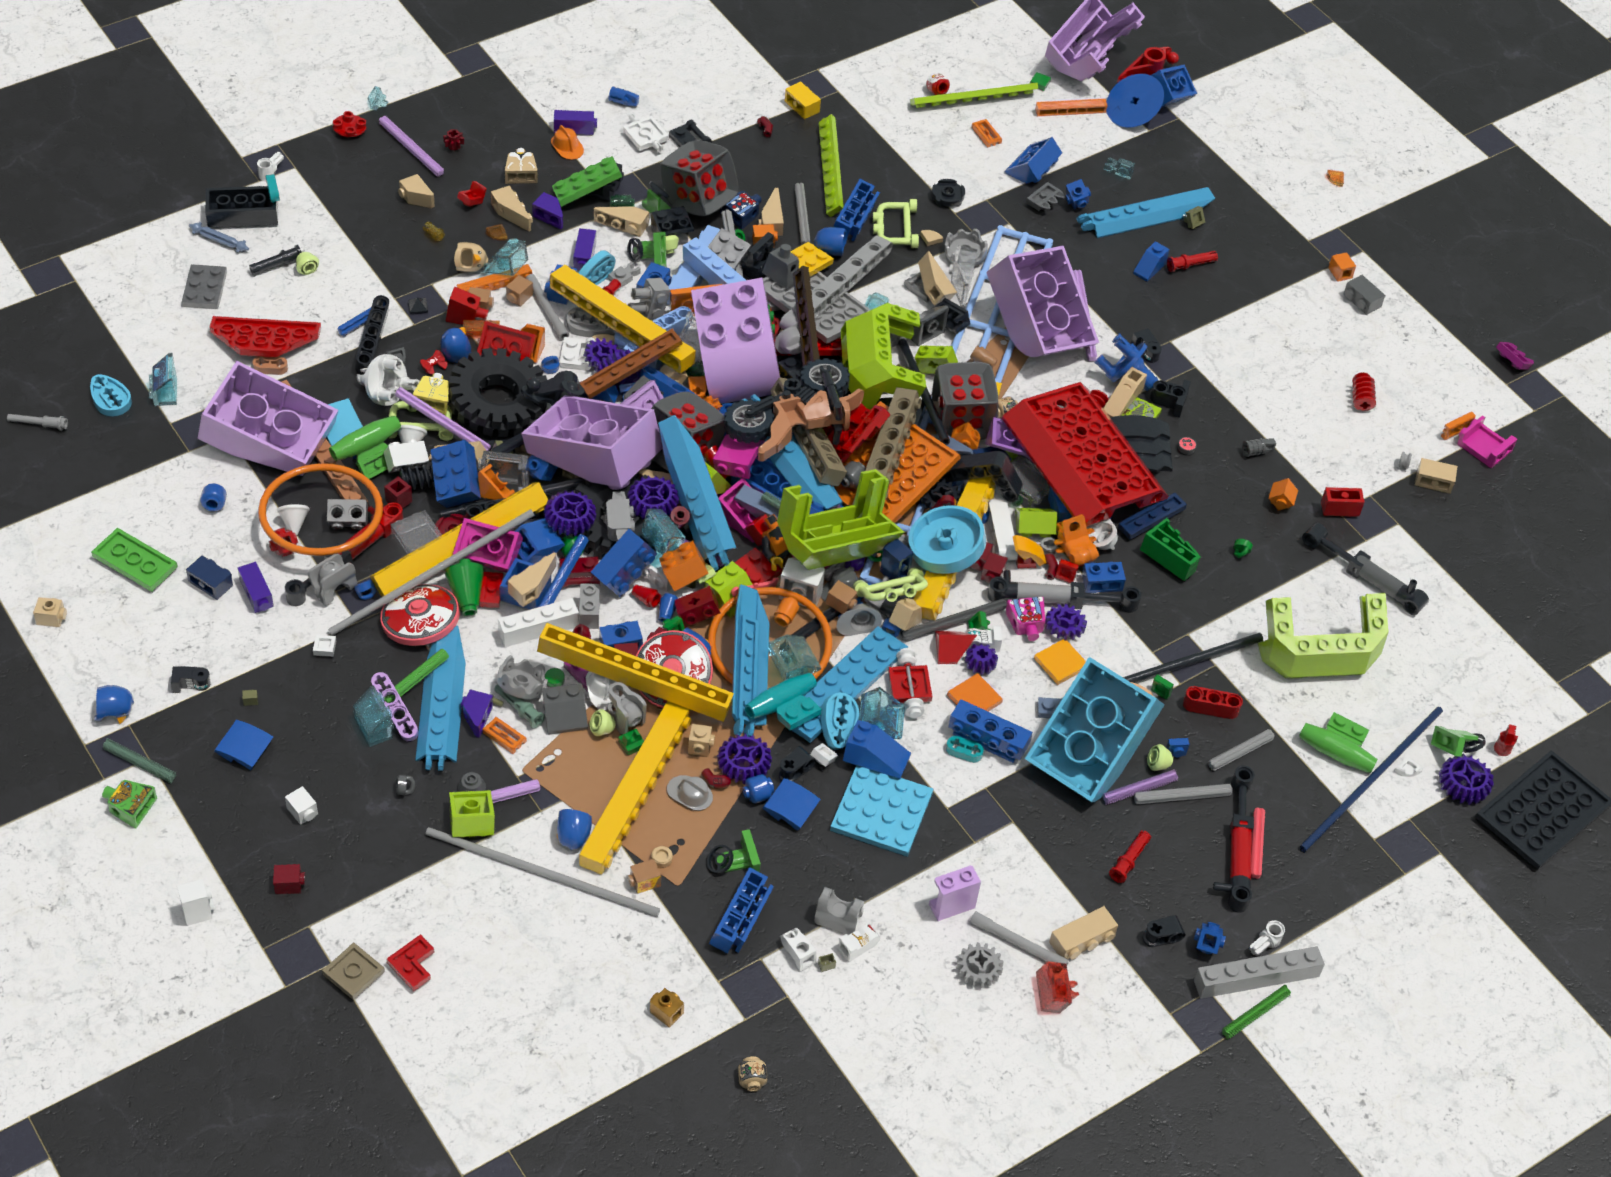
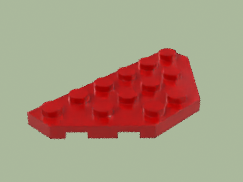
M213 316L210 323V332L239 355L270 358L278 357L319 339L321 322Z

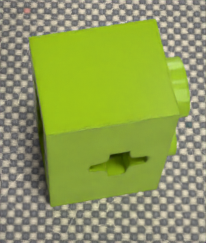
M920 345L914 357L920 373L935 374L937 367L940 365L958 363L953 346Z

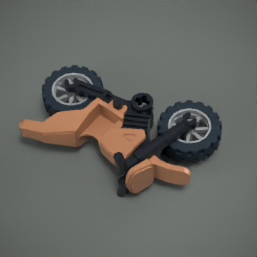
M823 358V360L816 359L814 362H808L807 366L803 367L800 381L790 378L784 382V392L775 397L771 395L756 402L748 399V401L740 400L738 403L734 402L731 404V407L729 406L724 413V429L726 434L730 435V438H735L738 442L744 441L745 443H758L759 440L763 441L767 439V436L771 435V438L758 449L759 461H765L782 450L791 441L792 427L795 425H801L804 429L832 425L834 429L832 443L838 445L842 429L847 431L850 427V411L862 403L864 391L857 389L852 394L842 397L843 394L847 393V389H849L850 374L847 367L833 359L832 361Z

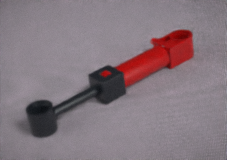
M394 502L386 504L383 507L381 521L373 534L358 546L338 553L341 555L344 564L352 563L356 556L380 537L387 538L400 528L404 522L402 506ZM369 506L368 511L371 513V515H373L371 517L372 522L375 514V508ZM370 523L366 525L364 528H362L350 539H348L346 542H349L354 538L358 537L360 534H362L368 528ZM326 555L324 556V559H327L332 555ZM309 578L303 582L293 579L285 584L286 600L289 605L300 606L306 601V589L312 585Z

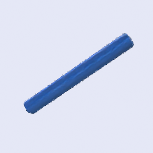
M582 534L578 535L538 607L554 603L588 543V537Z

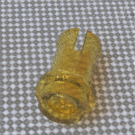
M430 221L424 224L429 228L423 226V230L430 234L435 241H441L444 238L445 233L442 228H437Z

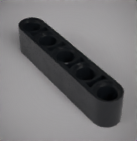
M378 295L373 300L356 355L355 370L361 375L365 374V372H361L360 369L368 368L372 360L375 359L387 320L389 299L384 295Z

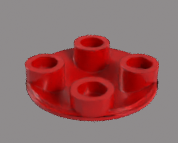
M345 111L343 115L333 120V129L336 133L345 137L359 136L366 130V120L353 115L351 111Z

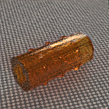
M464 320L466 336H481L485 321L500 325V320Z

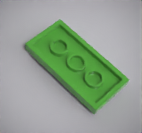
M613 156L602 159L601 162L595 165L588 166L585 170L573 173L564 180L557 181L552 187L562 207L623 176Z
M118 527L91 551L92 557L151 592L178 567L176 561Z

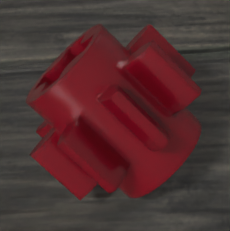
M455 129L447 131V135H443L445 147H448L450 150L460 149V144H464L463 133Z

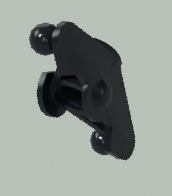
M567 370L557 373L553 378L544 382H540L539 379L534 377L530 378L521 389L523 396L536 404L547 402L553 406L564 395L588 399L584 393L585 389L579 384L578 376L572 371Z

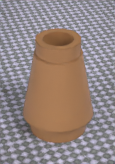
M976 346L970 356L973 362L988 363L992 369L997 363V359L984 347Z

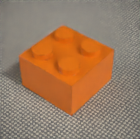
M694 541L685 542L678 549L668 551L659 558L663 572L674 592L709 574L704 559Z

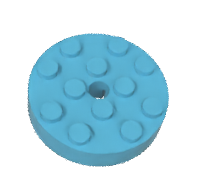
M942 506L924 513L915 521L909 532V545L913 551V558L920 567L933 573L949 574L961 572L981 557L986 547V534L982 520L972 510L961 506Z

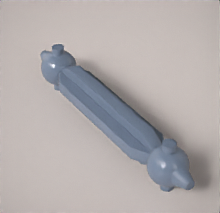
M201 222L189 224L192 234L200 233L202 236L230 248H236L238 253L239 251L249 250L245 240L238 242L236 238L209 227H202Z

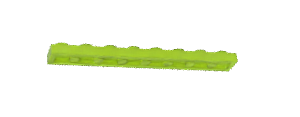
M1038 82L910 99V105L922 108L926 107L925 104L931 103L932 106L941 105V102L947 101V104L957 103L956 100L962 99V102L972 101V98L978 97V100H985L987 96L993 95V98L1003 97V94L1007 93L1008 96H1016L1018 92L1032 94L1033 90L1038 89Z
M830 114L819 122L826 214L832 217L840 212L844 206L836 120Z

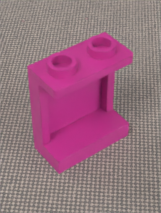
M1482 415L1479 419H1474L1469 427H1464L1458 435L1460 438L1457 444L1492 469L1513 451L1517 438L1511 435L1505 440L1483 424L1486 417Z
M726 434L713 458L714 469L720 474L749 479L751 476L750 468L758 454L759 447L765 441L759 440L758 443L738 442L737 439H732L729 434Z

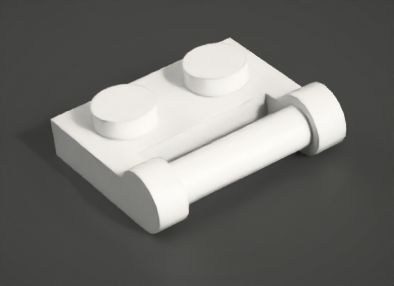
M564 337L559 368L590 370V362L579 361L581 348H586L590 340L595 342V339L592 337L587 339Z

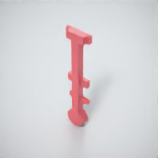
M773 578L771 581L759 584L754 583V585L747 587L753 589L769 586L776 587L779 578ZM734 587L731 590V594L733 596L738 595L739 587Z

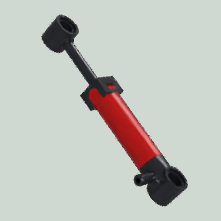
M1248 766L1237 767L1231 781L1232 788L1239 793L1238 814L1233 815L1230 823V884L1214 882L1213 884L1214 890L1230 892L1228 906L1237 913L1246 911L1252 898L1251 846L1254 817L1246 816V794L1251 788L1255 774Z

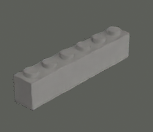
M1318 946L1200 967L1195 975L1194 983L1200 999L1320 977L1325 963Z

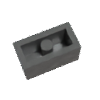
M1363 275L1348 281L1344 291V295L1366 315L1381 308L1385 298V294Z

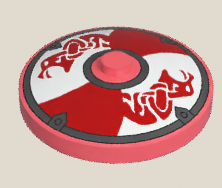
M421 584L385 604L382 608L380 619L385 634L391 640L403 645L420 646L436 642L448 635L458 623L460 610L456 597L449 590L437 585Z
M675 630L658 633L649 638L636 654V657L711 684L713 664L710 654L705 645L689 633ZM639 690L642 696L654 706L663 709L667 703V700Z

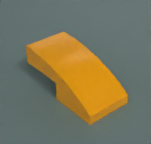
M1012 536L1015 551L1024 560L1031 557L1039 566L1046 563L1043 548L1039 544L1023 536Z

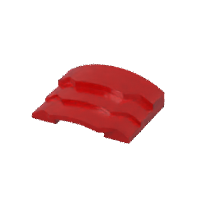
M861 403L857 408L850 411V427L847 431L842 429L838 445L832 443L833 426H827L823 430L843 463L867 438L871 439L880 430L891 414L884 407L874 405L870 410Z

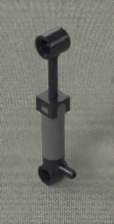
M1314 523L1302 535V540L1308 547L1316 548L1322 544L1348 561L1347 573L1356 579L1359 576L1401 603L1407 613L1417 615L1429 602V597L1424 591L1415 589L1417 586L1415 579L1410 580L1409 585H1406L1370 561L1371 556L1362 550L1355 556H1352L1326 538L1328 531L1324 525Z

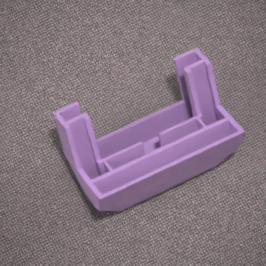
M1084 0L1051 38L1045 57L1054 69L1079 81L1085 78L1090 79L1096 74L1095 72L1100 73L1106 68L1105 64L1109 59L1105 58L1100 62L1098 60L1106 56V51H1109L1114 46V41L1122 35H1128L1131 29L1136 30L1139 28L1145 16L1134 3L1112 15L1100 0ZM1082 34L1083 36L1076 42L1075 39Z

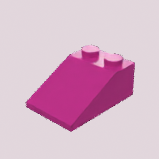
M741 478L718 499L728 525L751 542H754L745 530V527L755 520L756 517L733 499L744 484L751 487L744 478Z
M464 518L453 555L499 527ZM510 530L463 559H470L471 562L480 563L485 567L507 573L518 556L523 537L519 532Z

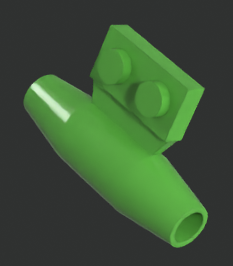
M396 416L371 422L347 434L329 448L330 455L335 461L357 455L356 464L360 473L370 479L388 469L383 453L388 445L384 441L400 430L401 424Z
M1333 712L1325 729L1305 723L1298 736L1317 751L1358 770L1371 773L1378 760L1361 747L1369 729Z

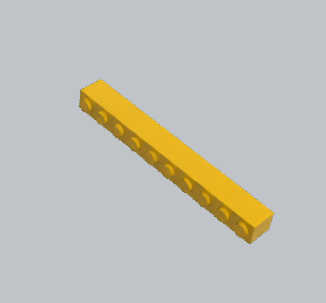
M563 265L550 274L551 289L639 347L667 332L567 265ZM683 341V345L659 358L660 361L680 374L695 364L696 350Z
M992 478L968 480L957 506L972 510L982 520L984 513L988 510L990 499L992 500L994 497L996 485ZM926 571L924 578L927 580L928 586L924 590L916 592L913 599L917 605L922 607L923 619L934 621L938 614H941L943 603L949 597L950 587L956 581L957 572L939 574Z
M535 482L472 517L470 520L501 527L530 509L533 512L535 511V513L541 512L546 508L545 505L548 498L540 483ZM462 524L372 574L370 578L380 596L387 595L451 557Z
M546 623L539 637L537 652L616 682H621L690 710L724 722L730 709L734 695L732 692L560 627Z
M667 701L580 852L579 866L601 875L605 868L611 866L613 854L620 850L622 838L629 834L630 824L638 818L640 806L645 805L649 796L648 792L650 789L653 790L655 788L657 776L664 772L665 762L667 759H671L675 744L680 743L684 728L688 729L691 722L689 717L690 709Z

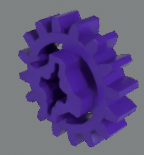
M596 338L595 342L590 340V343L586 345L583 354L586 357L584 361L590 362L589 367L594 366V371H597L596 368L599 366L598 363L603 361L602 358H607L608 354H614L615 351L620 352L621 349H617V344L612 345V340L606 342L605 338L602 341Z
M1057 604V608L1052 606L1050 611H1047L1045 618L1046 630H1051V635L1057 634L1058 639L1061 636L1064 637V640H1067L1068 637L1074 640L1075 636L1080 638L1086 629V616L1080 615L1081 610H1074L1075 606L1068 608L1067 604L1064 607Z

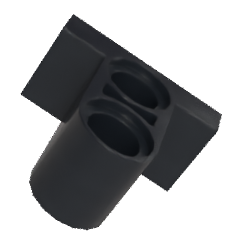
M1184 379L1183 385L1180 386L1158 380L1153 384L1150 399L1153 403L1175 409L1173 416L1180 418L1191 381Z

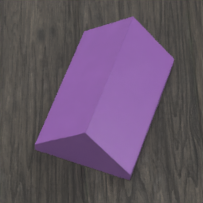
M993 417L985 444L1029 457L1002 419Z

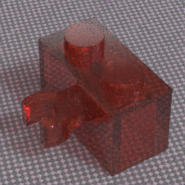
M1048 961L1036 971L1041 1011L1060 1014L1072 1004V999L1079 995V992H1074L1071 989L1077 986L1078 983L1076 981H1069L1067 964Z

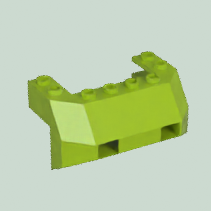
M885 303L853 317L843 324L841 328L842 359L844 367H847L850 374L849 390L851 394L857 389L864 391L862 404L867 409L871 410L876 405L883 392L894 395L896 387L917 390L919 397L925 390V374L892 365L890 333L912 339L914 336L913 326H920L918 312Z
M876 469L861 472L854 505L809 514L813 498L811 494H800V485L784 488L777 523L788 551L807 570L868 557L882 550L887 543L900 538L905 532L882 513L889 479Z
M1386 593L1365 594L1366 596L1359 597L1362 633L1294 636L1291 597L1266 600L1268 640L1257 643L1262 662L1284 678L1365 674L1382 654L1388 636Z

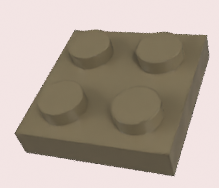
M354 942L322 970L323 975L352 1000L358 997L385 972L384 967Z

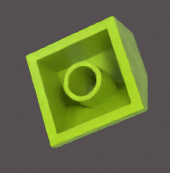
M1015 508L1016 532L1021 533V536L1032 537V534H1040V537L1046 538L1051 537V534L1056 535L1057 512L1053 509Z
M731 561L729 565L716 572L715 576L706 580L704 588L707 586L711 587L720 609L728 600L734 597L731 594V590L734 587H739L740 584L745 586L753 584L747 573ZM736 605L726 613L730 618L736 614Z
M491 790L449 792L452 837L494 835L495 815Z

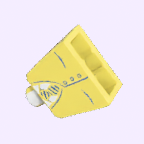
M434 373L432 377L423 376L413 395L440 413L446 414L449 381L444 380L443 375L440 373Z

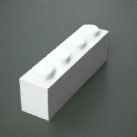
M573 598L498 618L499 635L504 647L539 638L546 623L565 630L573 629L579 625V611Z

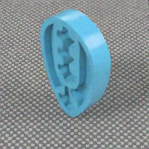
M602 250L596 253L582 267L579 274L598 285L606 280L608 274L613 271L616 262L615 257L608 251Z
M102 374L92 377L90 384L91 395L94 405L101 414L119 416L130 409L132 405L131 394L122 383Z
M835 693L827 697L822 704L821 724L823 735L828 747L832 750H838L846 745L859 719L858 705L846 693ZM837 718H839V721L842 722L841 725H839V722L836 721Z

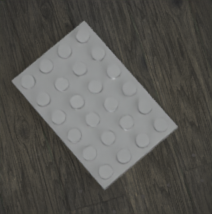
M821 272L810 277L811 291L827 278ZM768 276L763 278L766 296L769 301L785 313L796 305L794 285L786 289ZM846 292L815 319L817 337L826 344L841 337V328L845 321L870 309Z

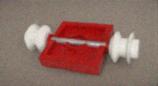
M903 648L896 654L898 667H888L893 703H904L906 716L915 719L925 712L924 707H922L923 702L932 701L933 696L927 665L914 666L917 662L914 650Z

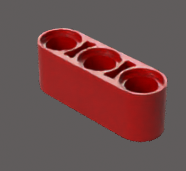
M1191 686L1186 691L1183 707L1190 712L1234 719L1239 715L1243 700L1241 696L1235 693Z

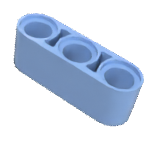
M682 306L653 320V322L666 331L673 328L678 335L691 327L692 311L690 308Z

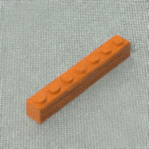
M1106 99L1036 102L1035 111L1037 117L1106 113L1107 102Z
M529 264L457 284V288L469 292L470 287L493 291L506 287L518 275L526 278L529 274H532V270Z

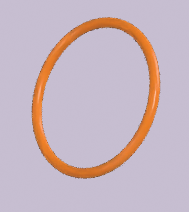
M326 463L305 465L282 474L266 488L258 507L260 524L273 542L289 551L310 556L338 554L358 546L377 529L383 513L381 495L370 479L349 467ZM315 471H332L346 474L363 483L374 498L375 514L368 528L353 540L333 547L308 548L290 543L273 531L266 516L268 500L282 483L295 476Z
M776 587L755 588L759 595L792 597L816 616L823 629L825 638L822 659L811 673L817 679L826 668L832 653V633L824 614L812 601L791 590ZM738 595L728 600L720 608L721 613L714 616L708 633L711 659L720 674L731 684H733V675L723 665L717 653L716 632L723 616L737 604Z

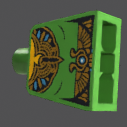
M128 780L121 781L116 789L106 786L102 793V797L108 799L107 803L110 813L133 828L139 826L157 800L155 787Z

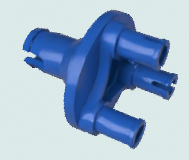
M1119 333L1112 342L1123 353L1121 359L1112 365L1103 355H1100L1094 363L1105 372V375L1112 382L1125 375L1131 367L1147 374L1144 390L1148 391L1153 387L1154 382L1158 381V378L1145 366L1144 360L1141 358L1147 345L1143 342L1136 347Z

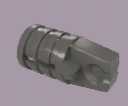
M1274 438L1243 441L1242 452L1245 457L1262 455L1273 451L1276 441Z

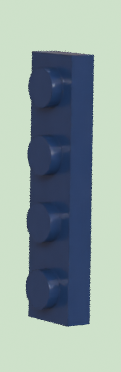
M1176 493L1169 495L1168 499L1159 501L1120 522L1118 528L1131 540L1158 525L1164 519H1169L1185 510L1187 504Z

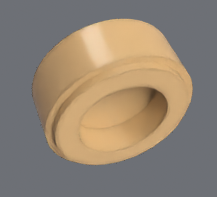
M659 846L653 850L652 859L655 860L657 867L665 868L671 864L673 855L669 848Z

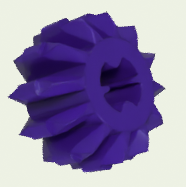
M982 643L979 646L973 644L966 651L964 661L967 664V670H973V674L978 672L982 676L985 672L989 675L991 670H995L997 666L998 655L995 649H990L989 644L987 646H983Z

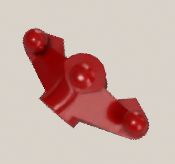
M1168 46L1147 48L1118 77L1117 83L1135 74L1152 75L1163 69L1166 59L1169 64L1173 65L1178 62L1179 56L1177 53L1172 52V49Z

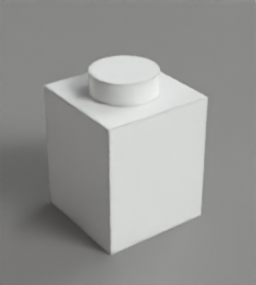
M303 786L285 796L287 809L300 825L318 815L316 802Z

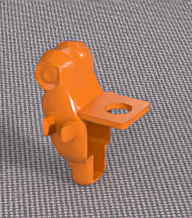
M1081 514L1057 523L1058 539L1054 541V544L1061 546L1056 548L1055 551L1057 553L1065 552L1070 561L1079 566L1093 562L1099 557L1096 545L1092 543L1096 541V537H1089V534L1094 533L1095 530L1092 528L1087 529L1084 515Z

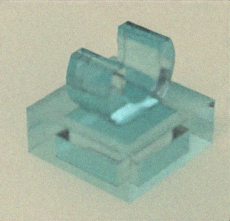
M374 86L367 98L370 108L376 111L379 106L386 107L388 101L385 100L387 96L382 94L380 87Z

